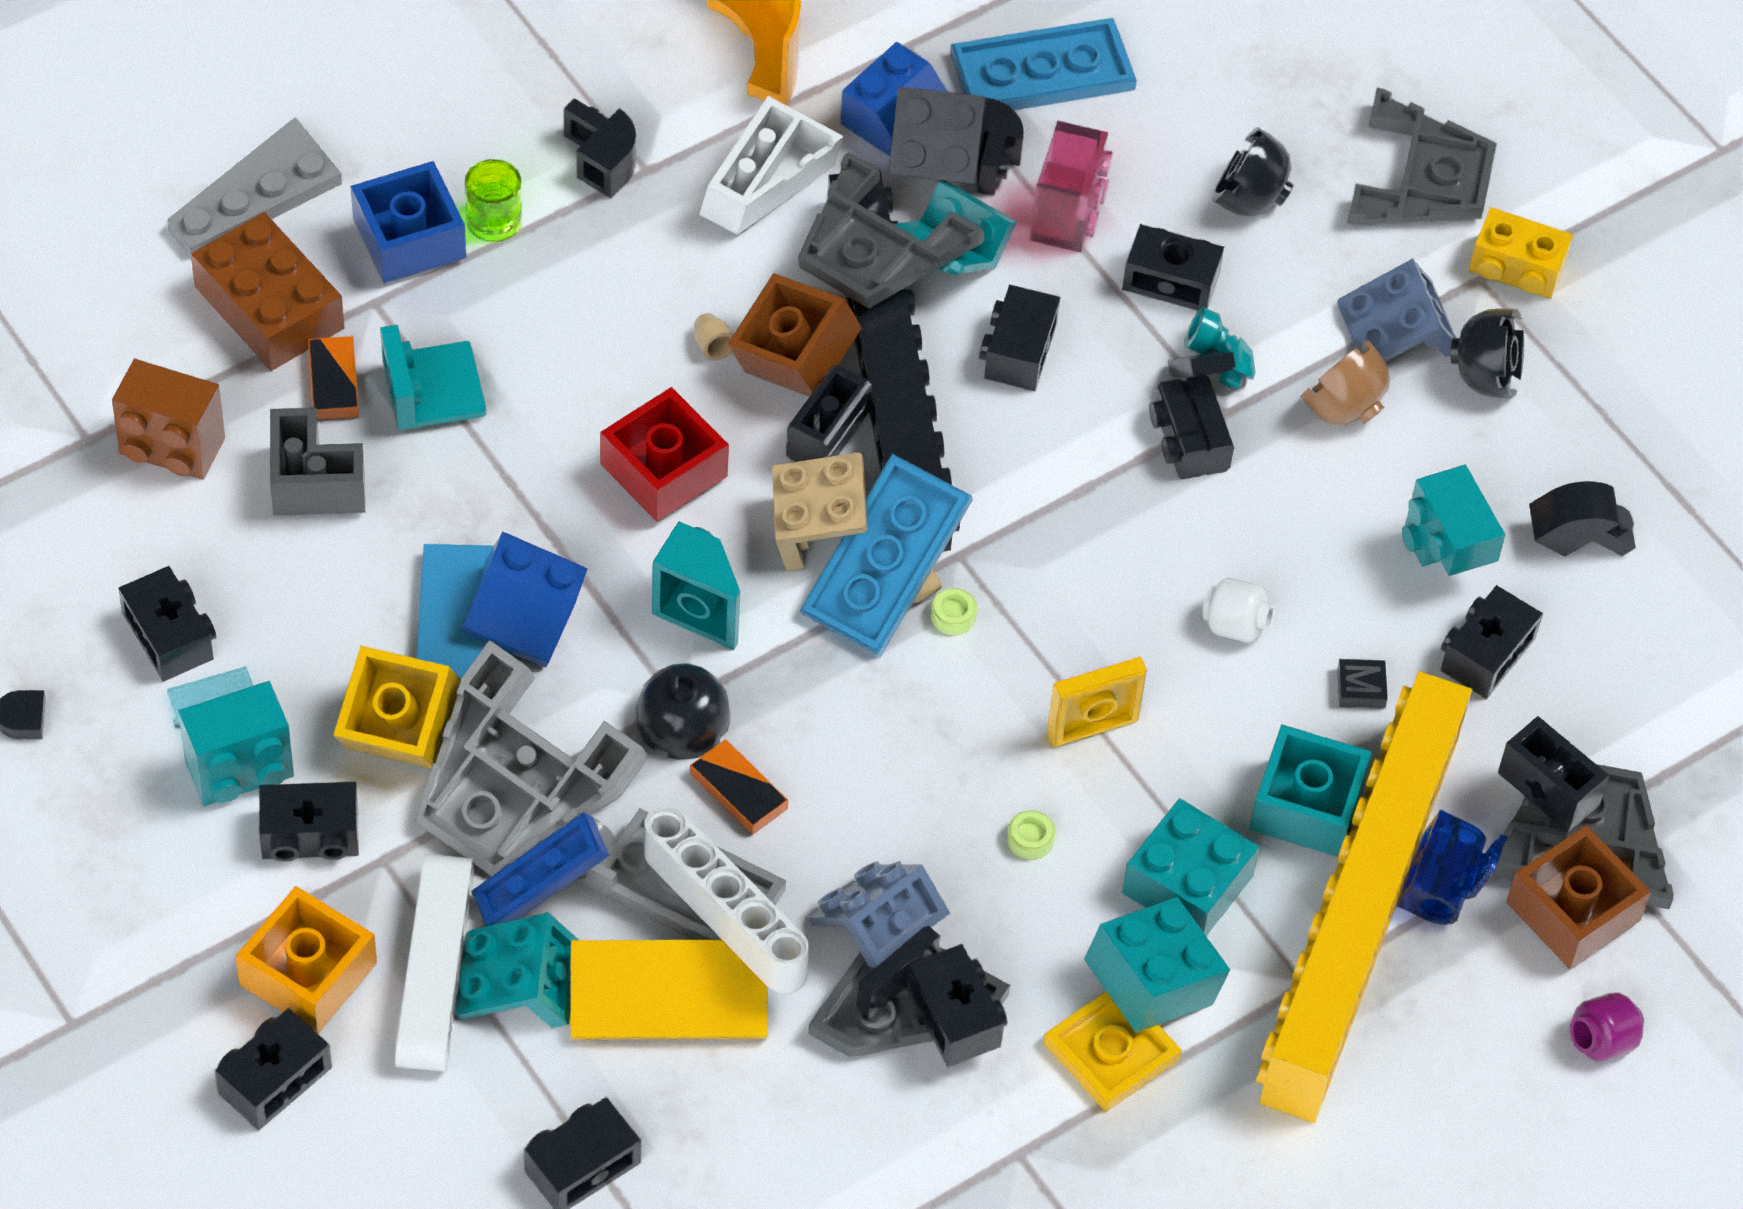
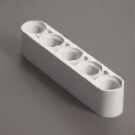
M659 807L647 814L644 825V855L647 863L770 989L779 993H793L800 990L805 985L808 971L809 946L804 934L683 812L673 807Z
M424 855L397 1036L396 1068L443 1072L447 1070L472 894L474 858Z

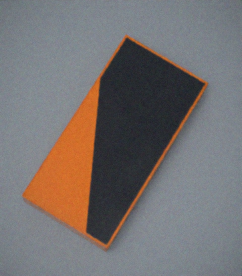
M353 336L308 339L313 408L317 409V420L359 417Z
M726 739L690 764V775L752 835L788 809V799Z

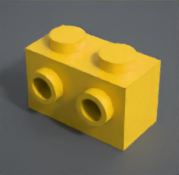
M1490 207L1476 240L1468 272L1551 299L1565 266L1574 234Z

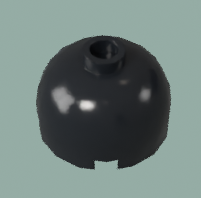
M1259 127L1254 128L1244 139L1251 143L1247 151L1245 149L1241 152L1236 150L1216 186L1215 192L1218 195L1212 199L1216 204L1238 215L1255 216L1265 213L1273 203L1281 206L1288 198L1294 185L1288 181L1292 166L1290 155L1286 148L1275 137Z
M1498 308L1484 310L1472 316L1464 324L1460 338L1452 339L1450 347L1451 363L1458 364L1461 378L1469 388L1481 395L1512 398L1518 391L1509 389L1512 376L1521 380L1523 371L1524 330H1515L1513 320L1522 319L1521 313L1517 309Z
M682 663L672 664L660 669L644 683L636 706L638 732L647 746L654 751L656 746L660 750L669 752L668 757L678 760L699 758L720 743V738L728 731L730 708L727 691L716 676L701 666Z

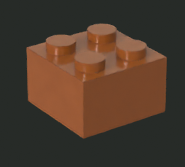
M773 273L727 345L745 373L810 396L817 385L823 382V377L832 365H839L862 327L844 298Z
M134 358L112 398L119 454L125 455L138 463L147 462L167 468L180 476L189 475L204 480L225 440L219 384Z
M1585 825L1515 872L1506 903L1569 969H1572L1640 922L1651 891Z

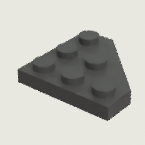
M939 946V952L945 950ZM861 952L812 1019L808 1031L809 1035L849 1057L933 1041L906 988L869 1019L857 1009L858 983L876 968L868 966ZM984 971L986 977L985 987L991 999L998 998L1003 1004L1009 995L1010 985Z

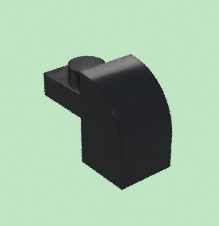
M992 98L988 99L978 192L995 195L999 178L1007 179L1010 164L1020 166L1024 128L1020 117L1011 107Z
M574 98L564 107V137L580 146L576 150L577 179L611 199L631 179L635 171L636 129L634 123L620 108L608 119L597 108L589 107Z
M1595 481L1569 483L1547 492L1529 504L1534 541L1564 557L1591 541L1621 556L1636 548L1633 534V518L1629 510L1616 504L1614 487L1609 484Z

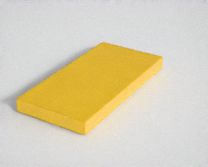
M571 940V1040H759L768 1038L767 985L723 940Z

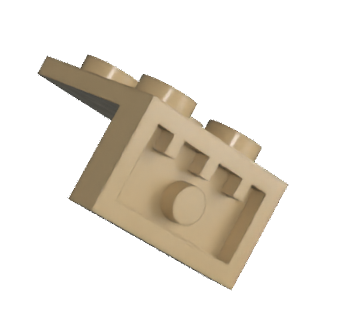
M861 453L772 465L775 541L786 571L804 569V550L811 548V541L865 533L868 530L864 460Z

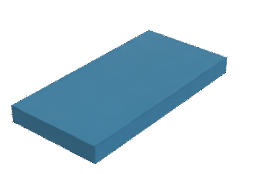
M1114 18L953 43L950 46V56L963 94L986 96L987 98L1005 103L1013 110L1136 89L1137 80Z
M892 454L866 497L868 530L865 533L843 536L801 607V614L881 657L972 503V496Z
M424 544L416 659L450 666L461 679L487 644L460 630L484 563L494 546Z

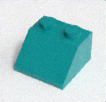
M678 521L652 562V614L735 650L739 638L740 589L721 540L701 527H692Z

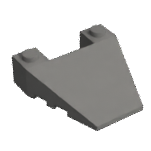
M489 640L461 678L450 721L447 720L443 733L444 739L436 763H433L414 822L463 857L474 858V865L492 877L572 821L575 816L583 812L592 815L622 796L649 756L642 746L604 720L576 760H574L509 713L535 677L526 665Z

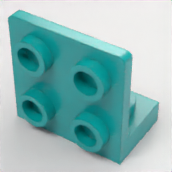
M939 181L921 220L894 224L921 241H924L951 211L982 228L984 241L980 245L939 268L948 274L960 276V273H977L981 270L996 268L1017 221L947 181Z
M398 324L380 327L382 362L398 431L486 416V404L472 346L469 341L412 350L410 341H401Z
M549 912L469 930L465 939L455 1014L461 1019H468L527 1006L551 1028L569 1025L571 1010V940L579 939Z

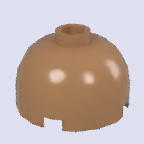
M1367 340L1360 347V350L1358 348L1354 349L1318 379L1319 383L1312 388L1316 394L1308 388L1300 397L1316 415L1331 424L1347 425L1359 418L1365 425L1385 408L1380 400L1389 390L1390 374L1388 366L1378 350Z

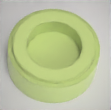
M949 588L936 594L932 600L930 618L937 630L947 635H961L972 629L976 622L977 603L970 593L958 588Z
M1038 811L1018 813L1012 818L1008 826L1007 843L1010 850L1015 855L1027 860L1043 858L1049 854L1054 846L1056 834L1054 823L1047 815Z

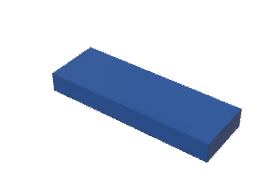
M583 812L471 892L486 926L520 919L610 855L593 816Z

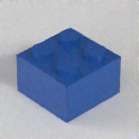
M434 161L350 186L353 221L383 284L466 258L465 223Z

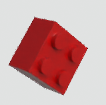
M672 386L600 432V464L656 522L728 477L729 444Z

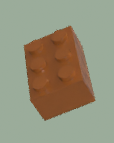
M265 212L191 253L195 288L270 371L309 350L308 339L329 338L345 329L342 295Z

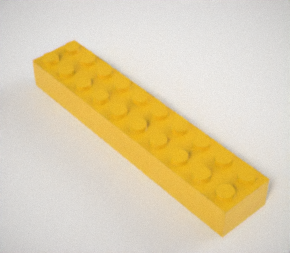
M1418 671L1412 688L1403 685L1394 712L1396 714L1393 722H1389L1383 737L1380 756L1378 760H1374L1366 783L1365 795L1360 797L1352 819V829L1350 834L1345 836L1337 859V868L1335 873H1331L1326 885L1321 910L1316 912L1307 937L1309 941L1305 952L1301 951L1292 976L1294 980L1290 991L1286 990L1281 1002L1275 1030L1270 1031L1261 1057L1263 1060L1256 1078V1083L1264 1085L1259 1104L1316 1123L1457 745L1472 693L1471 688Z

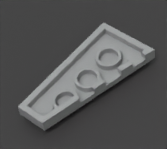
M294 117L168 218V229L191 258L192 252L263 212L273 219L341 185V172L299 120Z

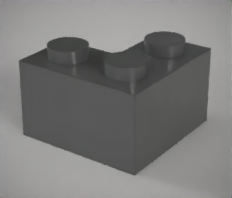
M316 408L270 409V488L273 515L366 513L363 443L319 444Z

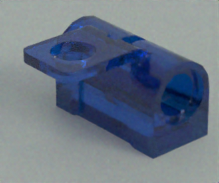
M1440 809L1424 831L1397 907L1436 924L1449 925L1458 921L1465 900L1475 898L1495 872L1507 837L1499 834L1484 854L1482 852L1486 844L1485 834L1473 824Z

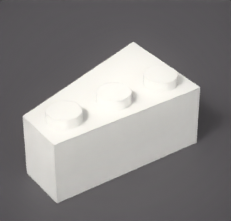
M767 96L708 184L699 215L736 235L740 234L834 167L844 136Z

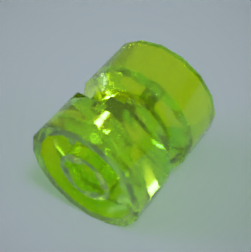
M488 159L476 163L470 167L465 175L467 227L475 237L487 242H500L510 239L517 234L522 226V178L520 173L511 163L499 159Z

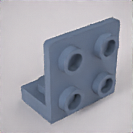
M1413 258L1344 295L1337 301L1355 349L1358 348L1360 350L1363 343L1369 340L1381 354L1384 361L1387 362L1414 346L1425 342L1428 347L1434 344L1445 357L1450 355L1452 339L1456 338L1433 281Z
M873 862L857 871L854 875L856 881L844 890L843 888H838L824 895L818 901L819 908L811 913L808 918L812 925L845 926L868 966L877 967L924 926L929 925L932 928L948 916L950 911L922 864H902L901 862L880 864L879 862Z

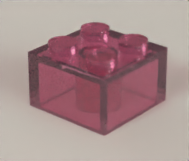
M1057 121L1037 183L1030 241L1081 253L1085 237H1094L1099 219V212L1094 211V209L1097 210L1099 204L1104 205L1109 179L1102 178V176L1108 177L1113 158V152L1106 150L1108 132Z

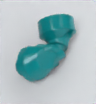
M1201 307L1194 315L1188 327L1184 346L1199 354H1204L1211 349L1214 352H1233L1236 367L1233 370L1222 372L1219 375V382L1226 387L1237 390L1242 386L1244 377L1249 380L1254 379L1256 371L1253 351L1241 337L1238 339L1236 335L1230 336L1228 334L1229 330L1223 326L1219 313Z

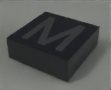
M1339 659L1337 666L1339 706L1386 708L1388 696L1385 660Z

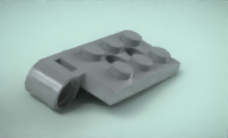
M639 808L616 843L610 829L594 818L610 856L574 881L692 940H722L647 863L644 855V825L649 812ZM718 847L774 905L777 904L786 890L785 879Z

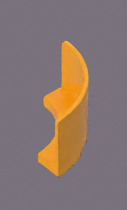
M707 0L708 8L726 16L740 28L745 36L749 35L752 41L755 65L747 83V94L762 100L770 96L787 106L793 95L798 72L801 0Z

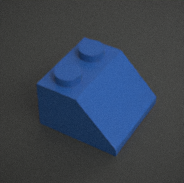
M897 41L842 90L840 124L888 156L891 155L898 86L948 92L930 62Z
M502 531L484 563L460 631L486 643L490 640L503 650L546 668L576 604L588 568Z

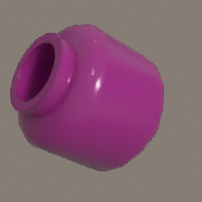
M1619 992L1607 993L1585 1000L1574 1011L1570 1023L1571 1039L1580 1052L1594 1061H1608L1629 1054L1639 1047L1643 1038V1014L1629 997Z

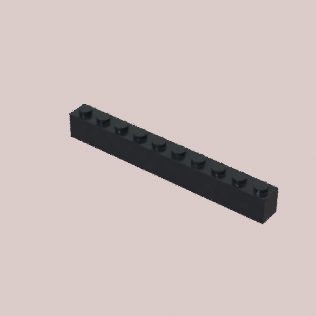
M879 170L880 181L858 204L888 222L896 224L898 221H891L889 214L893 213L891 187H884L881 171ZM839 174L828 175V190L832 181H836ZM904 288L871 308H867L845 295L846 302L862 327L854 342L861 377L868 379L872 383L871 396L869 398V418L880 474L891 455L894 454L952 485L949 467L942 468L940 458H944L945 453L943 435L941 431L934 432L933 422L937 421L934 395L927 396L925 386H929L930 382L928 363L926 359L920 360L918 351L922 350L921 329L919 324L912 325L911 316L915 315L912 289L905 290ZM960 523L956 528L955 532H958L960 530ZM952 537L943 551L951 550Z

